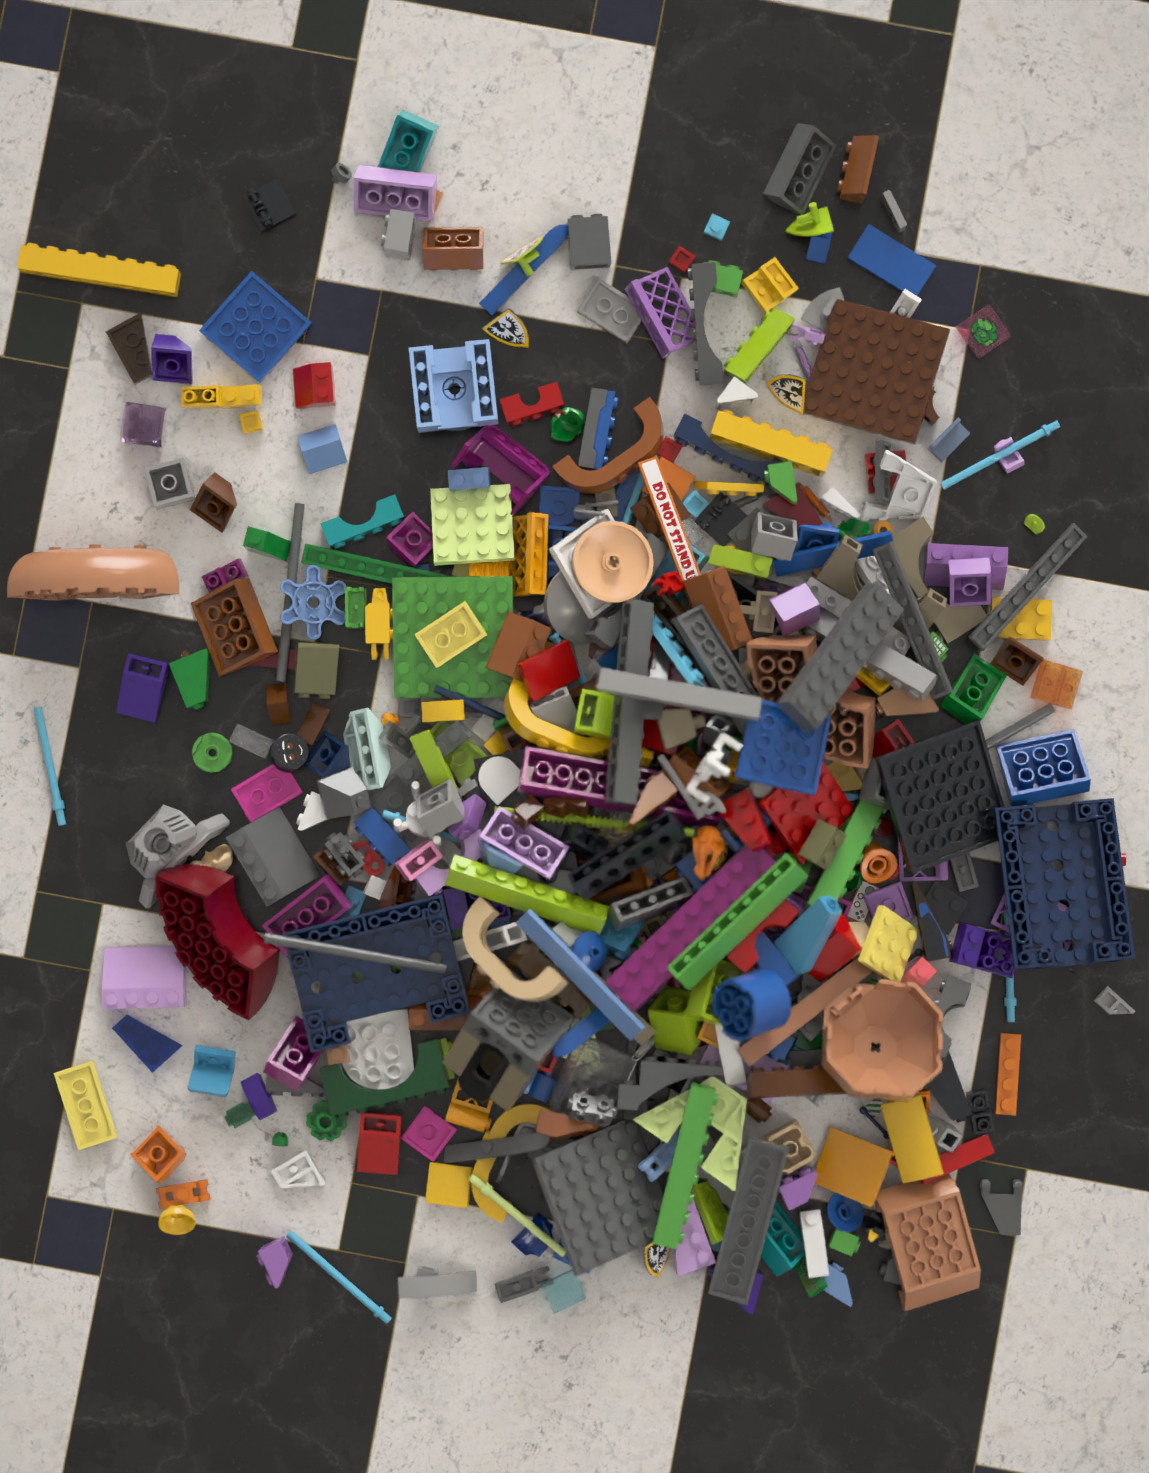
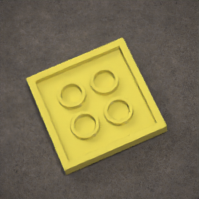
M878 905L858 961L884 979L900 983L919 929L886 906Z

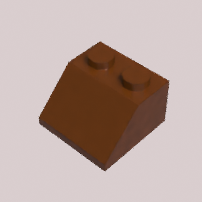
M668 482L673 501L681 522H683L691 515ZM647 495L630 509L647 534L652 533L657 538H660L664 534L650 496Z

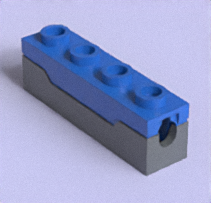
M591 388L578 467L581 469L594 471L607 464L608 456H605L606 448L610 449L612 438L608 436L609 429H613L615 417H611L612 410L617 409L618 404L615 391Z

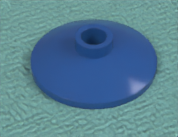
M587 931L577 937L573 944L572 952L592 972H595L604 964L607 949L604 939L598 933Z
M838 1193L834 1194L828 1202V1218L836 1229L843 1232H852L860 1227L864 1216L860 1202Z

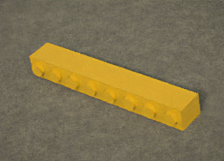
M27 243V246H20L17 269L21 273L174 297L178 296L181 273L173 265L160 267L156 263L148 261L145 264L137 263V260L129 258L121 261L117 260L118 258L115 256L106 255L105 258L98 257V254L86 252V255L78 254V251L66 249V252L58 251L59 248L47 246L45 249L39 248V245Z

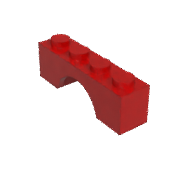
M784 899L728 953L727 960L741 972L747 974L759 960L755 949L758 935L769 927H782L786 929L799 914V910Z

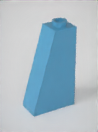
M831 895L818 898L774 942L797 975L807 973L812 969L842 913L837 901Z

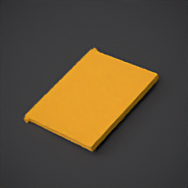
M829 1126L828 1130L830 1131L815 1169L818 1174L815 1184L873 1208L894 1152Z

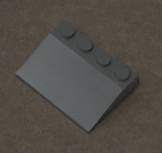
M280 807L226 837L266 907L272 906L321 876Z

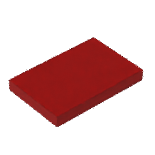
M563 640L518 664L529 699L532 702L581 677L569 640Z

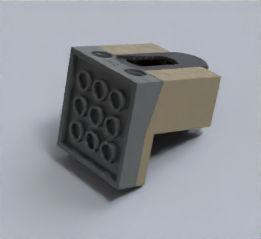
M510 969L520 981H526ZM494 987L470 1014L442 1063L459 1075V1085L468 1097L479 1102L493 1100L508 1112L527 1089L547 1055L554 1048L558 1040L567 1033L576 1017L550 998L538 1002H528L509 995L501 988L497 989Z

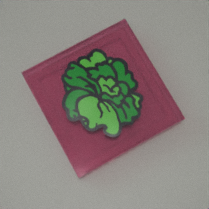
M990 304L956 326V329L978 360L1012 337Z

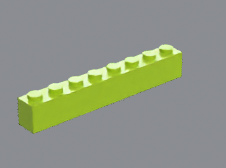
M454 855L444 884L525 912L531 909L539 917L557 923L563 922L569 927L584 932H596L599 935L609 910V906L591 900L584 901L579 896L458 855Z

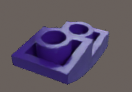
M256 1073L240 1082L248 1102L259 1120L277 1112L272 1095L266 1091L261 1074Z

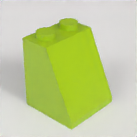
M666 986L649 1007L648 1014L651 1027L656 1031L653 1034L656 1049L692 1055L700 1045L701 1040L697 1036L701 1030V1021L685 1015L691 990Z

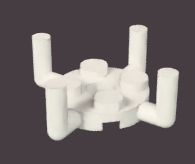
M721 733L711 748L714 751L707 752L703 760L700 761L695 771L698 773V776L693 775L691 782L686 788L689 794L705 804L710 797L697 789L698 784L701 781H707L711 774L719 779L721 774L726 777L730 772V769L719 763L724 754L721 752L723 744L726 743L738 752L743 746L725 733Z
M414 781L412 782L411 792L415 801L407 809L405 822H402L400 819L394 820V831L401 832L409 829L414 835L425 839L430 838L436 848L439 849L441 847V838L437 835L440 833L430 836L417 820L416 797L421 795L419 782Z

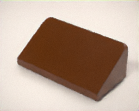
M313 702L297 735L302 737L306 743L314 746L331 710Z

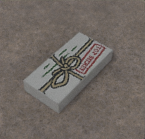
M891 191L883 192L881 199L899 233L905 230L907 223Z

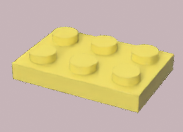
M464 601L414 635L435 667L438 668L487 636V633L467 602Z

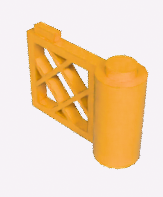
M467 1065L465 1068L473 1070L477 1078L466 1083L463 1077L465 1069L458 1076L445 1122L484 1133L485 1129L489 1130L492 1118L488 1117L493 1100L490 1099L488 1091L492 1089L493 1093L501 1079L496 1078L494 1086L486 1089L481 1079L489 1074L482 1068ZM477 1072L483 1073L484 1075L479 1077ZM463 1080L465 1085L460 1087L461 1081ZM479 1080L484 1091L473 1096L468 1086ZM466 1087L471 1098L466 1101L456 1099L458 1091ZM486 1093L489 1099L487 1108L478 1106L475 1098ZM473 1100L475 1105L468 1102Z

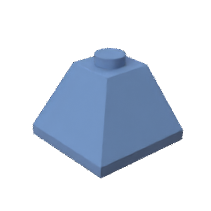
M478 838L485 865L511 874L516 873L523 866L522 863Z

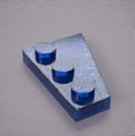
M129 1015L123 1017L112 1027L116 1034L152 1073L183 1046Z

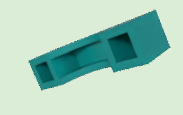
M394 494L376 501V510L373 517L364 524L351 525L343 521L339 516L320 524L329 547L339 549L346 546L345 542L350 540L357 542L364 539V535L372 533V535L378 534L383 531V527L389 525L391 527L398 526L402 522L401 520L405 518Z

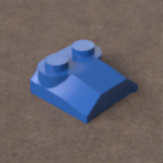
M824 523L820 526L800 525L797 529V544L794 552L837 543L840 531L829 523Z

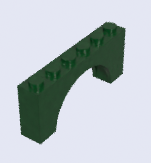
M440 1038L417 1044L418 1060L413 1072L401 1084L387 1089H372L358 1084L347 1074L343 1063L319 1068L330 1115H337V1118L349 1116L348 1112L356 1110L357 1113L369 1111L368 1107L374 1105L378 1109L388 1106L387 1102L395 1101L396 1104L408 1101L407 1097L411 1096L419 1099L427 1097L428 1092L435 1091V1094L447 1092L446 1088L450 1087L451 1083L447 1066L442 1063L445 1058Z

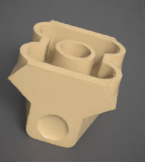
M796 1119L761 1138L764 1141L789 1147L782 1176L791 1173L817 1157Z

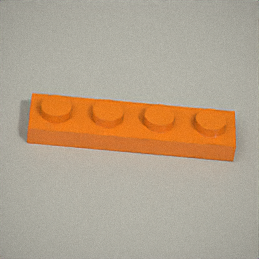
M1000 1033L995 1114L1016 1116L1021 1034Z

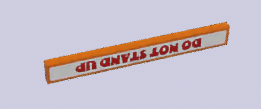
M655 456L638 462L639 470L679 576L684 581L701 574L658 457Z

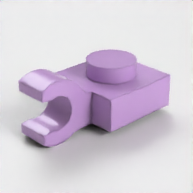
M793 323L792 328L797 329L798 334L790 333V339L797 340L803 337L810 344H823L824 331L810 327L805 328L797 323Z

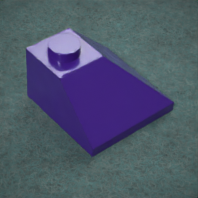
M155 334L151 346L152 380L192 384V349L174 335Z

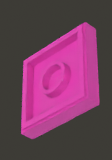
M425 1105L401 1139L434 1162L457 1128L449 1122H445V1119Z

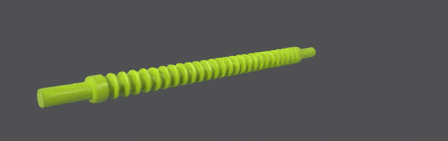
M495 806L494 813L496 812L499 806ZM502 807L514 814V808ZM544 809L541 817L538 818L542 822L544 820L547 822L552 820V823H555V821H558L559 824L561 822L564 824L569 822V825L579 822L582 825L586 824L587 827L589 825H592L593 828L595 826L598 828L603 826L604 829L609 827L610 830L612 828L618 830L620 828L621 831L627 828L630 819L619 821V818L613 820V817L610 819L607 817L602 819L601 816L596 818L595 815L593 817L587 815L584 818L573 814L568 815V813L563 819L546 814ZM647 821L638 824L632 829V832L646 825ZM684 828L688 837H694L695 829Z

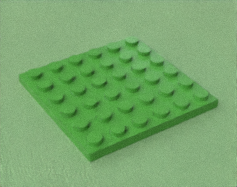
M513 576L393 577L394 698H441L443 696L434 693L436 685L466 698H505L512 679L485 667L507 613H514ZM466 601L486 631L487 636L436 668L414 634Z

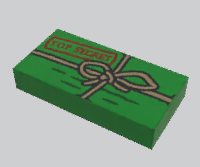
M804 1255L795 1265V1268L808 1295L813 1298L827 1288L828 1285L824 1277H808Z

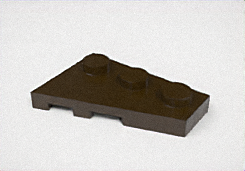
M139 313L106 331L133 383L136 385L151 377L152 369L142 314Z

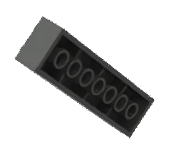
M878 582L864 585L777 702V705L804 732L817 729L904 609Z

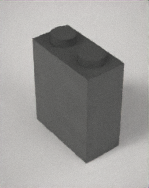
M598 213L592 214L591 217L573 215L571 218H568L570 270L610 268L611 251L608 216Z

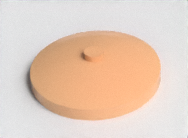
M617 521L603 522L588 529L578 540L572 557L573 572L580 587L594 599L606 603L624 602L638 595L648 584L653 571L652 550L646 538L631 525Z

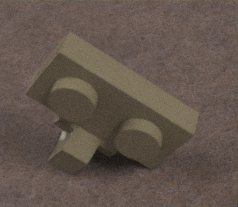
M757 590L756 601H751L750 606L740 605L742 613L749 614V619L754 620L753 631L773 633L775 615L769 599L776 597L777 592Z

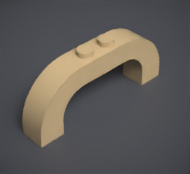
M480 896L470 907L463 924L464 944L469 955L478 964L476 968L483 975L488 974L492 978L490 982L497 989L501 988L509 995L520 1000L538 1002L549 999L559 993L568 982L555 969L548 966L536 979L520 981L489 949L486 943V931L491 922L500 913L486 899Z

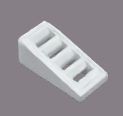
M832 487L820 498L822 503L851 519L856 520L860 516Z

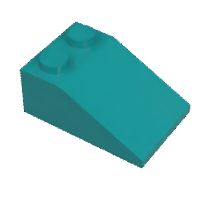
M402 110L396 116L377 168L420 172L439 126Z

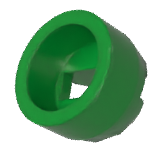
M275 1133L272 1138V1145L287 1147L288 1136L286 1133Z

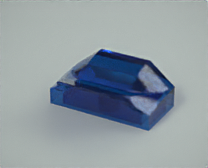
M538 1211L530 1221L554 1240L552 1235L553 1224ZM525 1226L511 1240V1243L524 1255L531 1254L540 1257L549 1247Z

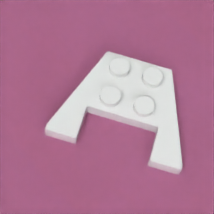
M885 450L880 468L898 473L890 495V502L886 506L866 502L860 517L861 521L869 522L871 519L886 521L887 518H898V520L919 519L925 517L937 486V481L889 450Z

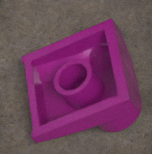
M415 512L408 515L385 539L389 548L407 565L413 567L418 565L433 549L432 530L415 515Z

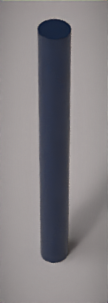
M436 685L434 693L450 700H464V706L494 719L500 720L506 716L501 712Z

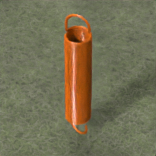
M803 486L802 490L809 502L819 511L822 517H827L830 511L808 486Z

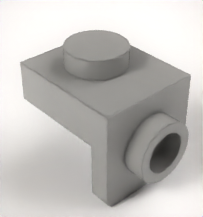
M469 777L459 783L461 787L457 791L460 796H465L468 799L476 794L481 798L477 778L471 780Z

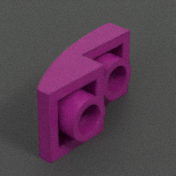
M236 559L221 568H216L203 575L202 579L210 593L235 579H244L249 577L242 560Z

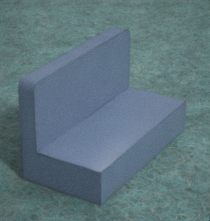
M959 417L928 447V450L941 463L971 434L959 423L961 421Z

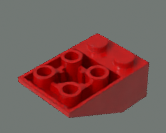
M370 1111L361 1113L357 1172L398 1175L403 1114Z

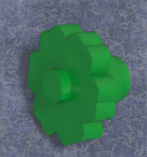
M325 1100L312 1106L313 1111L307 1114L306 1121L307 1127L312 1128L311 1135L320 1141L325 1137L328 1141L339 1138L341 1130L347 1127L346 1121L348 1117L337 1118V1115L331 1116L328 1103Z

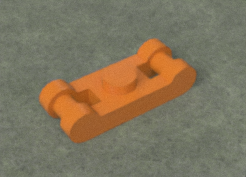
M208 1179L156 1188V1194H159L160 1200L158 1202L159 1209L172 1205L177 1206L211 1200L210 1193L207 1192ZM193 1188H199L200 1195H194ZM168 1192H172V1193H173V1199H172V1200H168V1198H167V1193H168Z

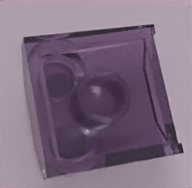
M125 402L120 433L121 442L161 448L166 408Z

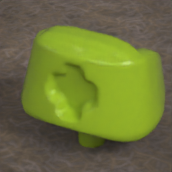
M1030 514L1024 521V524L1035 534L1041 533L1045 528L1044 522L1037 515Z

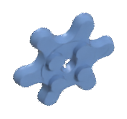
M310 565L306 569V580L303 584H296L292 580L287 579L282 581L280 585L281 591L290 596L292 600L290 608L281 613V621L288 625L296 620L303 621L307 626L306 634L312 640H316L321 636V625L324 621L329 620L336 625L345 623V612L336 607L335 601L338 596L345 593L346 584L340 580L335 581L331 585L324 584L320 578L321 570L316 565ZM310 597L318 600V606L314 609L307 603Z

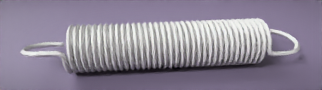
M653 1035L638 1048L633 1057L636 1055L639 1059L643 1058L655 1044Z

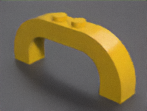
M513 678L505 695L504 711L509 724L521 737L540 748H546L554 752L592 759H600L608 754L610 739L594 736L582 737L534 716L528 707V693L524 682Z
M536 1103L515 1105L508 1112L504 1111L497 1118L491 1131L486 1130L482 1141L505 1138L511 1128L523 1122L536 1125L540 1109L551 1112L553 1110ZM496 1157L476 1160L473 1173L484 1183H489V1173ZM471 1183L473 1196L481 1210L489 1217L503 1223L507 1211L490 1197H485L479 1192L480 1189Z

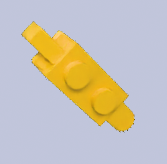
M375 588L373 590L372 603L365 607L366 644L371 645L372 660H377V645H384L383 657L384 660H389V645H391V640H393V628H391L393 608L388 603L386 588Z

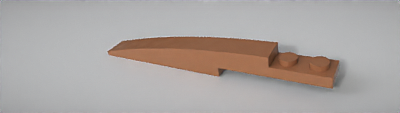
M859 957L792 1007L790 1017L784 1026L753 1037L740 1047L737 1052L750 1067L823 1011L826 1006L853 983H859L873 971L858 961Z

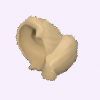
M222 844L211 852L205 851L201 861L196 860L191 864L204 865L225 872L233 862L234 851L230 845Z

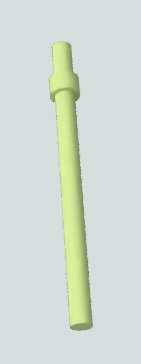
M474 1173L469 1177L468 1180L480 1189V1193L485 1197H490L561 1257L565 1255V1249L496 1193L488 1182L484 1183Z

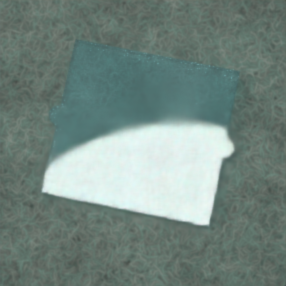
M572 1269L542 1283L546 1293L545 1299L549 1301L554 1314L586 1299L581 1287L582 1282L579 1281L577 1276H574Z

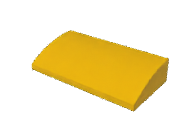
M920 1093L915 1094L907 1102L893 1100L880 1104L902 1182L908 1183L944 1174Z

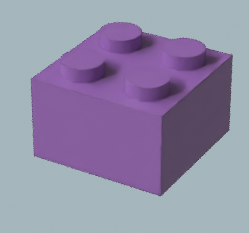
M989 558L948 560L950 606L991 604V569Z

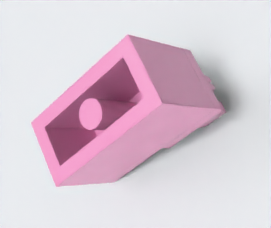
M424 840L394 863V865L405 880L411 881L443 856L431 840Z

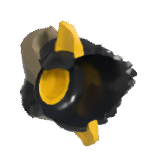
M875 1209L874 1212L864 1217L862 1226L865 1232L868 1233V1240L870 1242L875 1240L880 1247L890 1249L891 1245L883 1215Z

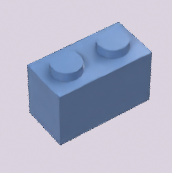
M489 467L448 470L449 490L486 488L491 485Z

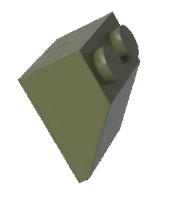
M819 819L799 855L817 868L827 870L839 847L843 844L846 834Z

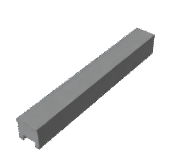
M601 668L599 682L596 687V691L752 721H759L760 718L759 712L762 701L760 697Z

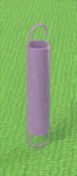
M800 343L794 349L805 377L809 381L812 369Z

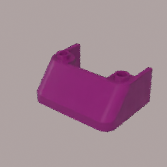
M495 425L483 427L466 442L450 466L454 469L462 461L469 468H478L480 465L489 467V471L503 483L510 484L511 491L509 497L516 505L510 513L512 516L529 501L550 473L549 468Z

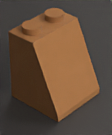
M895 688L878 697L875 704L877 716L881 715L882 718L927 715L939 710L930 693L921 702L918 699L910 698L903 690Z

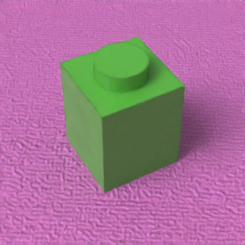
M834 1227L827 1245L830 1248L852 1256L853 1252L857 1253L861 1242L858 1241V1235L839 1231Z

